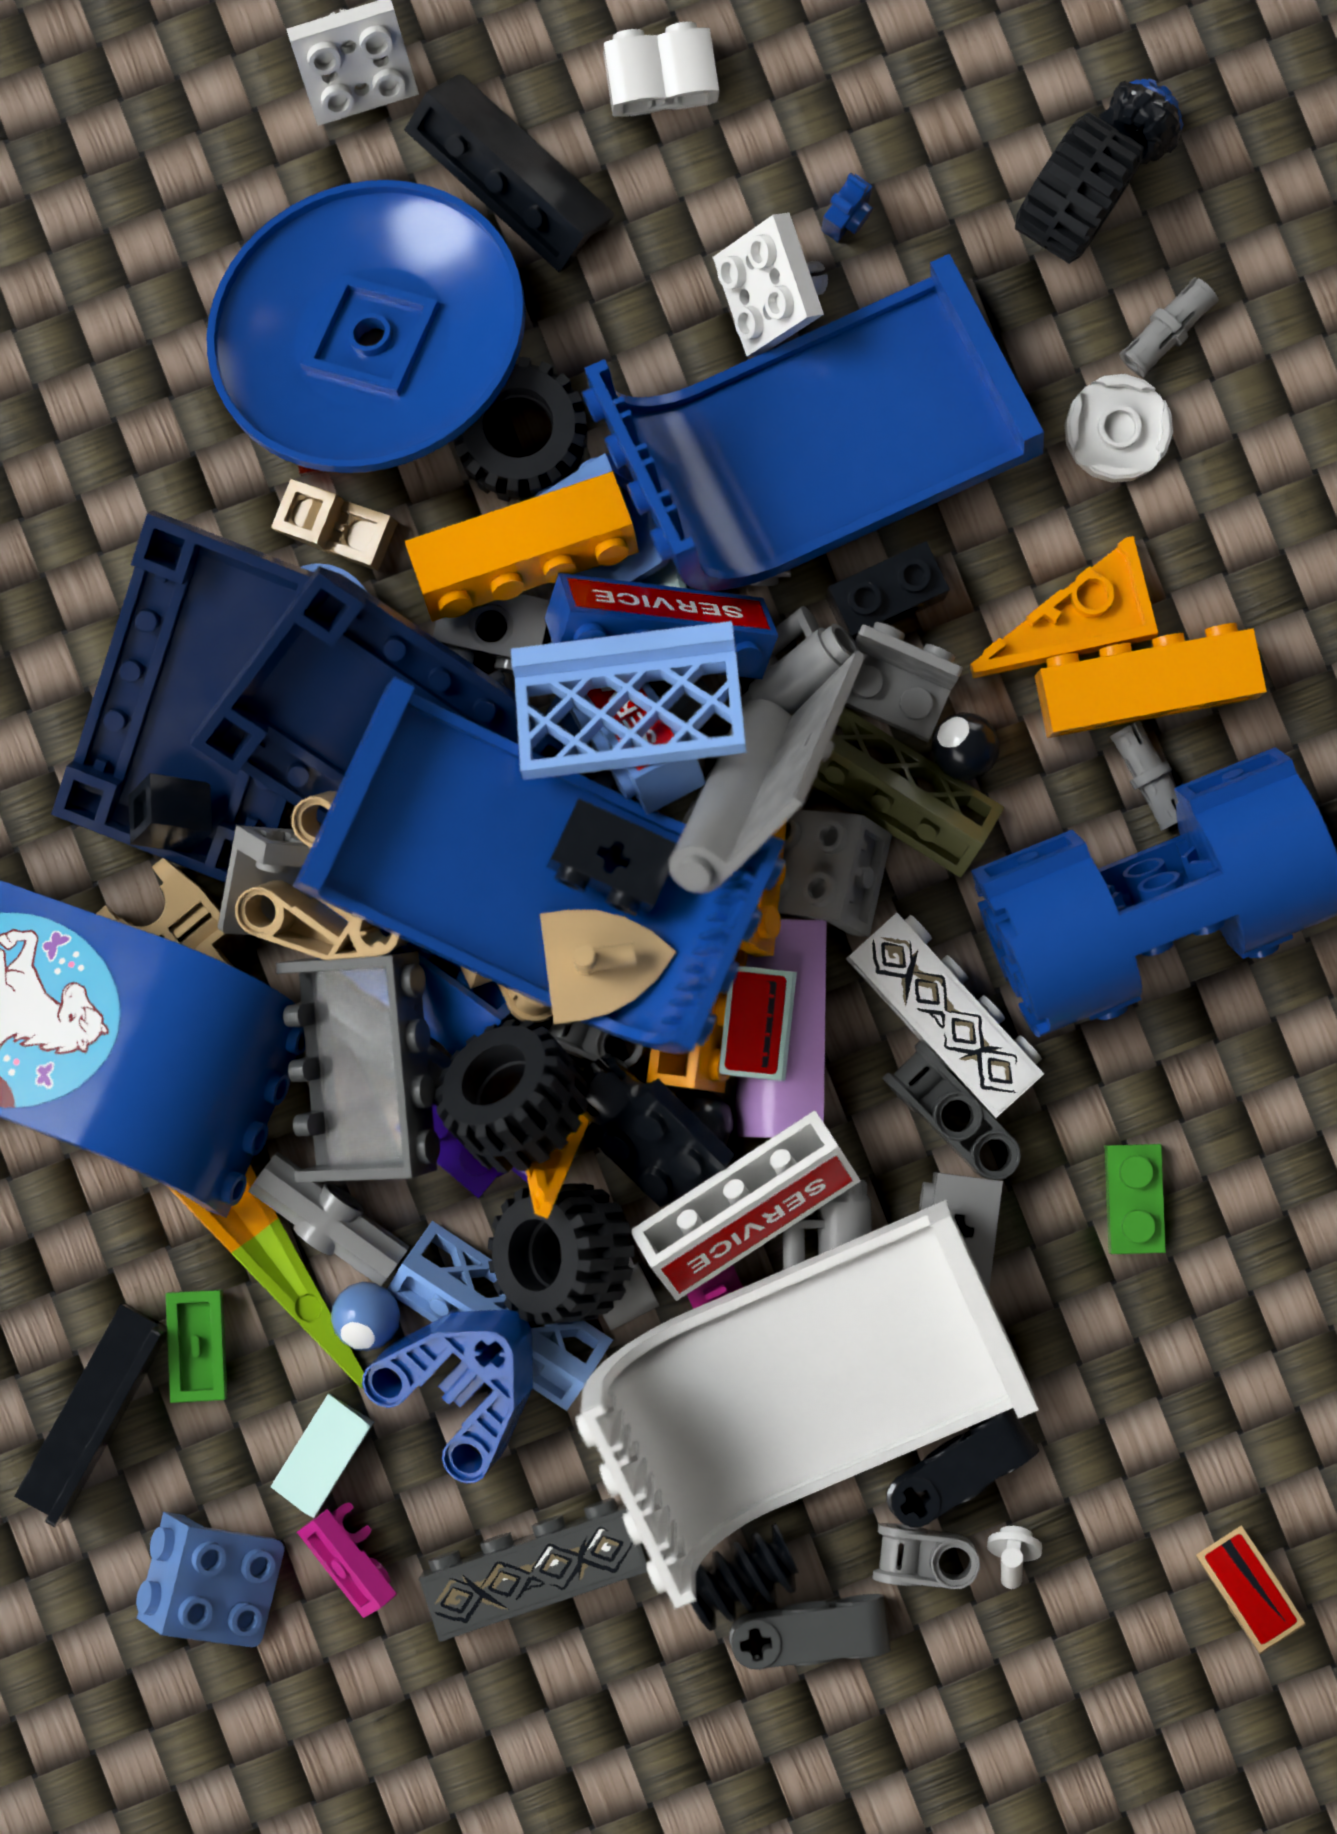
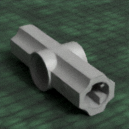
M277 1151L248 1192L293 1223L295 1232L310 1246L326 1255L336 1254L355 1270L381 1287L410 1246L365 1215L363 1206L343 1189L331 1183L295 1182L294 1171L301 1170V1168Z

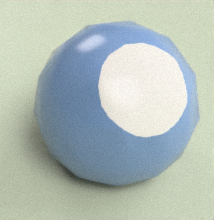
M359 1282L349 1285L339 1293L332 1305L331 1322L334 1333L343 1344L354 1350L371 1351L383 1347L393 1338L399 1327L400 1311L397 1300L388 1289L380 1287L376 1283Z

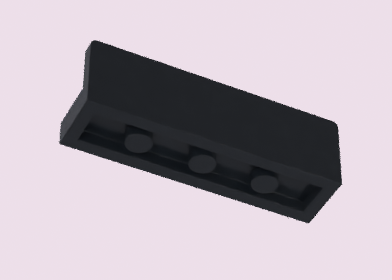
M458 74L427 91L404 129L405 132L559 273L572 264L588 238L608 225L614 217V213L462 74Z
M125 1303L120 1304L14 1497L47 1514L45 1523L54 1528L65 1521L167 1337V1326Z

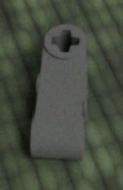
M920 1040L915 1045L916 1052L894 1074L887 1072L882 1077L883 1081L913 1112H917L979 1176L999 1180L1013 1174L1019 1165L1021 1156L1019 1146L1014 1138L954 1077L949 1067ZM926 1067L927 1071L912 1086H909V1082ZM951 1100L963 1102L970 1112L967 1126L956 1132L946 1128L941 1118L942 1109ZM992 1139L1002 1142L1008 1154L1007 1161L1003 1167L994 1171L986 1169L980 1162L979 1157L983 1144Z
M882 1594L855 1595L830 1602H802L778 1609L748 1612L740 1615L733 1622L729 1630V1642L734 1657L741 1665L756 1670L787 1665H815L839 1658H867L883 1655L891 1651L885 1601ZM753 1628H759L762 1637L769 1638V1640H764L760 1643V1651L756 1653L750 1652L747 1644H740V1641L749 1639V1630Z

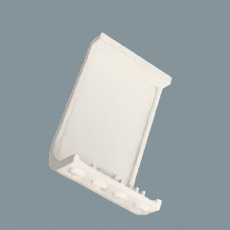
M944 1200L687 1311L635 1338L605 1360L588 1378L582 1391L581 1414L576 1416V1422L587 1447L590 1448L596 1445L605 1462L599 1468L608 1492L612 1497L620 1494L628 1512L623 1514V1519L631 1540L636 1546L644 1543L651 1561H648L646 1566L656 1591L659 1594L667 1591L674 1608L677 1609L696 1601L695 1577L697 1569L705 1556L723 1539L752 1520L1014 1408L1018 1419L1039 1409L1033 1390L947 1200Z

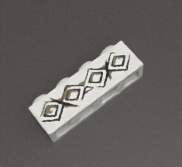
M896 913L851 953L846 960L915 1036L923 1041L949 1067L954 1077L993 1118H997L1044 1075L1036 1065L1042 1058L1024 1037L1019 1035L1013 1040L999 1025L1005 1020L1004 1015L985 995L976 1000L963 984L969 978L950 956L946 955L940 960L926 945L932 939L931 935L912 915L903 920Z

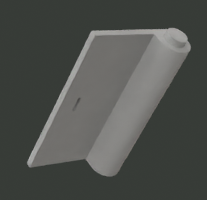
M856 650L793 715L769 700H750L742 706L747 753L717 757L669 860L670 873L681 887L696 893L712 892L720 887L804 803L821 760L826 762L835 746L830 739L865 656ZM732 727L730 729L728 736L733 735Z

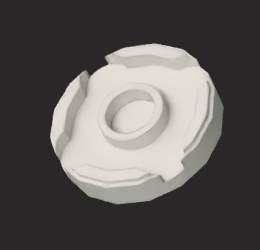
M1127 374L1107 375L1093 381L1073 400L1064 424L1066 445L1076 464L1092 477L1111 483L1133 481L1151 472L1167 453L1173 434L1171 411L1166 401L1162 400L1161 396L1155 391L1156 389L1146 380Z

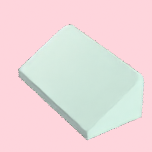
M328 1393L270 1487L314 1519L371 1429L374 1421Z

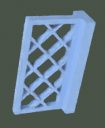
M732 621L511 649L512 669L515 677L520 770L523 780L747 753L738 659ZM727 672V682L713 696H710L694 685L702 675ZM665 680L673 685L657 703L638 692L646 682ZM610 687L618 692L601 710L583 699L591 689ZM684 693L703 705L687 723L668 711ZM555 694L562 699L560 703L546 717L529 707V697ZM728 698L730 701V708L723 704ZM629 700L648 712L631 730L612 718ZM573 707L592 719L575 737L557 725ZM715 713L732 724L733 735L708 738L700 733L698 729ZM658 720L678 732L667 744L652 745L642 738ZM530 722L536 725V727L532 731ZM602 727H605L621 738L619 743L610 751L596 752L586 745ZM547 734H550L566 745L556 757L533 760L532 749Z

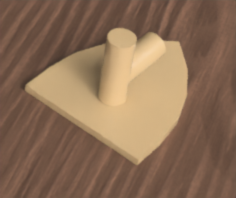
M564 910L541 913L540 919L554 1025L580 1022L608 1015L636 1000L658 980L676 951L651 930L623 916L599 910Z

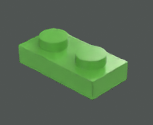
M1161 1144L1104 1145L1108 1253H1166Z
M223 1289L166 1293L170 1403L226 1400L228 1396Z

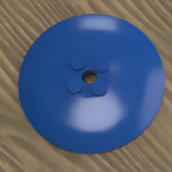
M396 180L362 181L330 188L309 196L276 215L246 242L230 263L214 296L208 319L207 357L210 373L220 398L239 427L264 449L286 461L306 468L336 473H364L407 464L436 451L461 435L484 414L504 388L517 361L525 331V294L521 276L511 251L494 226L475 208L445 191L423 184ZM375 328L385 331L383 338L377 344L372 346H362L359 344L360 337L365 332Z

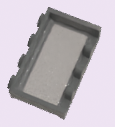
M419 952L387 953L382 956L332 960L303 958L276 963V974L299 973L302 1003L286 1006L283 1012V1019L287 1027H304L306 1057L292 1060L288 1066V1075L292 1082L309 1081L311 1111L295 1116L293 1130L298 1137H314L316 1166L294 1171L295 1182L409 1179L438 1171L437 1160L440 1154V1141L437 1133L434 1131L432 1105L435 1100V1085L429 1075L427 1054L430 1045V1029L424 1020L422 997L426 979L424 970L419 963Z

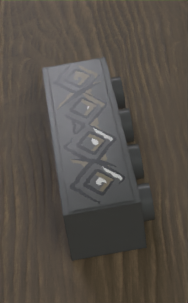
M608 1498L584 1507L586 1516L565 1523L563 1515L554 1516L533 1524L534 1534L513 1540L511 1532L504 1533L482 1541L480 1543L481 1552L461 1558L459 1550H454L429 1559L430 1569L422 1571L419 1581L439 1642L648 1572L646 1566L648 1559L643 1544L641 1543L636 1546L626 1529L623 1514L628 1512L625 1504L617 1505L615 1498Z

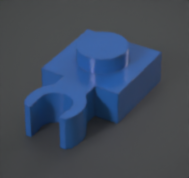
M850 173L839 193H835L831 198L830 203L832 205L823 216L821 231L837 243L847 230L856 234L873 210V207L867 204L870 200L873 186L858 175Z

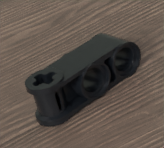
M1009 1409L972 1425L968 1431L946 1441L930 1452L921 1462L897 1476L890 1483L886 1492L887 1505L889 1510L902 1524L909 1527L925 1526L953 1507L972 1499L989 1487L997 1478L1024 1465L1037 1455L1039 1448L1021 1420L1018 1419L1014 1409ZM909 1487L913 1488L917 1493L924 1490L926 1492L920 1498L923 1508L918 1512H914L909 1507L900 1508L906 1501L903 1492Z

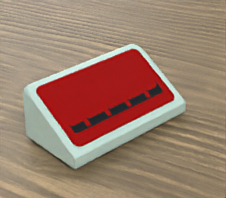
M739 966L737 975L727 991L719 1064L720 1074L778 1081L786 1080L797 972Z

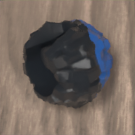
M1152 79L1120 82L1115 91H1113L1114 96L1111 98L1109 108L1101 113L1099 118L1144 146L1143 159L1140 165L1147 164L1149 161L1155 162L1164 154L1171 153L1178 146L1181 130L1184 126L1178 107L1179 102L1172 96V92L1166 86L1158 87L1156 81Z

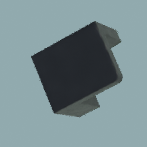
M149 773L128 795L130 845L190 853L213 832L211 787L207 782Z

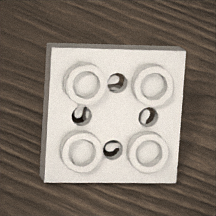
M378 0L349 10L343 9L339 13L335 14L333 12L329 16L286 29L318 126L419 95L391 0ZM364 83L367 84V86L364 89H355L356 85L362 86L364 85Z
M790 213L770 216L713 257L718 271V278L727 297L735 321V328L740 336L746 357L760 355L769 351L824 315L818 295L825 292L828 285V276L824 274L811 277L810 273L822 272L825 270V267L816 260L806 263Z

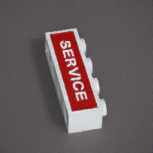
M814 1110L631 1229V1234L651 1269L677 1301L844 1193L861 1180Z

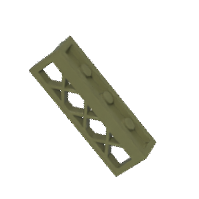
M844 707L837 722L844 735L832 734L830 741L835 746L826 762L821 760L812 785L859 815H864L890 832L891 835L961 878L984 845L1005 807L964 781L945 774L932 761ZM867 749H876L887 756L890 764H881L871 758ZM913 777H921L931 783L935 792L927 793L916 786ZM958 806H967L985 817L982 825L980 826L964 816Z

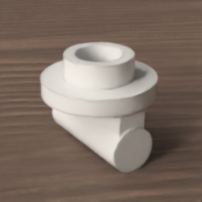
M1019 1526L1002 1527L1000 1532L993 1533L988 1537L987 1549L993 1555L1001 1558V1583L1006 1588H1018L1023 1579V1562L1036 1560L1042 1554V1543L1033 1537L1030 1530Z

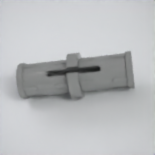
M1194 277L1165 309L1158 308L1150 316L1151 323L1134 341L1120 352L1119 355L1122 361L1136 375L1145 377L1148 371L1174 345L1181 346L1187 340V332L1219 301L1216 293L1203 280Z
M1141 720L1131 724V726L1129 725L1110 736V739L1114 742L1133 777L1129 782L1134 790L1140 789L1162 831L1177 823L1176 806L1178 799L1174 790L1175 785L1168 773L1172 768L1168 761H1161L1142 726Z

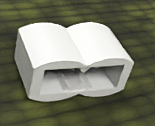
M679 22L668 26L665 29L666 33L659 35H645L643 30L628 29L615 33L613 40L604 42L603 55L613 116H636L664 109H685L718 102L719 86L710 28H697V24L694 22Z

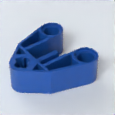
M507 1309L452 1312L389 1345L367 1367L363 1374L362 1386L368 1398L381 1407H396L418 1385L421 1387L447 1358L454 1353L461 1361L438 1385L445 1393L442 1399L450 1405L454 1401L459 1407H462L484 1383L492 1389L461 1424L462 1427L443 1450L442 1461L444 1468L451 1477L459 1482L467 1484L478 1482L502 1456L533 1388L531 1327L528 1322L519 1318V1313ZM390 1369L395 1371L401 1379L394 1376ZM470 1445H472V1446H474L475 1448H477V1450L480 1452V1454H478L477 1452H475V1451L470 1447Z

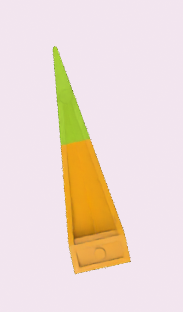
M249 1165L245 1174L247 1182L244 1194L240 1201L231 1207L227 1218L207 1211L185 1195L168 1187L360 1388H363L362 1378L364 1372L350 1347L343 1344L334 1333L331 1313L276 1212L248 1192L257 1179L251 1165Z

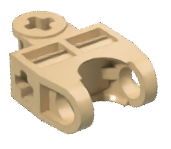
M164 858L152 866L163 882L160 888L165 897L164 910L154 923L142 927L134 926L131 922L127 923L120 918L108 905H105L96 913L108 919L179 943L234 967L219 949L236 935L225 934L218 929L221 908L208 892Z

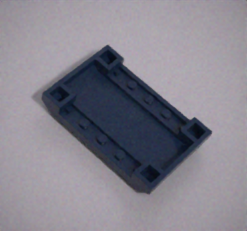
M152 510L146 515L131 565L135 566L80 741L73 761L66 766L51 815L130 845L128 795L149 773L207 782L211 787L213 832L193 852L185 853L137 845L130 846L226 883L236 825L281 828L289 802L241 770L237 775H234L190 746V739L314 572Z
M318 566L191 736L190 746L234 775H237L240 770L296 806L301 800L327 791H338L382 694L394 677L414 686L413 694L519 745L516 694L344 575ZM529 703V707H531L544 717L547 716L546 714H544L543 712H541ZM530 722L532 731L536 727V725ZM559 723L557 724L560 728H562L563 730H565L566 732H568L569 734H571V733H570L566 728H564L562 725H560ZM547 734L532 751L545 758H553L566 745L550 734ZM322 805L317 810V821L323 823L328 809Z

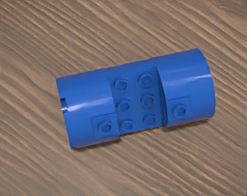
M1274 747L1175 787L1174 790L1178 799L1176 817L1180 836L1101 868H1097L1091 858L1086 842L1073 830H1069L971 870L976 884L975 890L979 897L983 896L985 900L977 904L992 949L1006 982L1009 981L1017 998L1021 997L1023 1002L1018 1004V1007L1035 1036L1041 1037L1087 1017L1091 1021L1097 1018L1099 1020H1108L1124 1014L1128 1010L1129 1005L1141 1001L1142 982L1135 956L1139 954L1143 956L1161 954L1173 946L1174 940L1188 934L1206 935L1220 930L1227 944L1243 959L1246 957L1261 958L1277 951L1279 944L1293 939L1294 933L1337 916V853L1323 818L1308 789L1296 773L1293 760Z

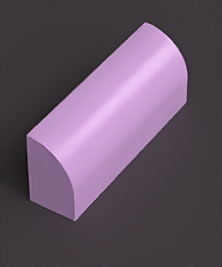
M781 919L780 932L775 938L774 956L754 957L747 953V967L797 972L786 1080L778 1081L736 1076L735 1137L773 1138L814 1110L824 1123L827 921Z

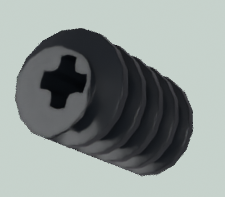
M777 1523L771 1525V1543H768L759 1533L755 1532L751 1534L752 1552L748 1553L736 1541L732 1543V1561L728 1562L716 1550L712 1552L713 1570L708 1571L700 1563L695 1577L696 1601L691 1602V1606L699 1621L708 1630L712 1631L717 1627V1610L730 1622L736 1620L737 1601L749 1612L755 1611L757 1608L756 1592H759L770 1603L776 1601L775 1583L777 1582L790 1594L796 1592L795 1574L799 1573Z

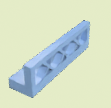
M434 1221L429 1224L405 1258L387 1288L394 1298L432 1323L452 1312L509 1310L504 1304L505 1294H501L499 1297L485 1298L474 1290L471 1278L485 1277L493 1283L496 1282L495 1273H490L488 1261H492V1259ZM432 1242L451 1255L454 1267L440 1268L422 1255ZM584 1320L544 1324L545 1327L531 1328L533 1345L532 1389L566 1411L583 1389L586 1381L613 1341V1339ZM576 1337L594 1349L586 1363L566 1351L562 1338Z

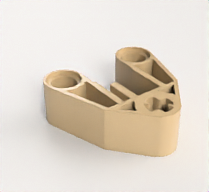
M327 791L301 800L294 808L291 816L292 828L295 835L310 848L321 827L317 821L318 807L322 805L329 810L337 791ZM272 880L244 891L238 897L235 905L236 919L245 932L323 960L382 956L409 943L394 934L385 937L380 932L379 927L321 901L326 905L324 906L316 899H310L291 884L282 880ZM263 895L274 903L276 908L274 921L268 919L263 914L261 909Z

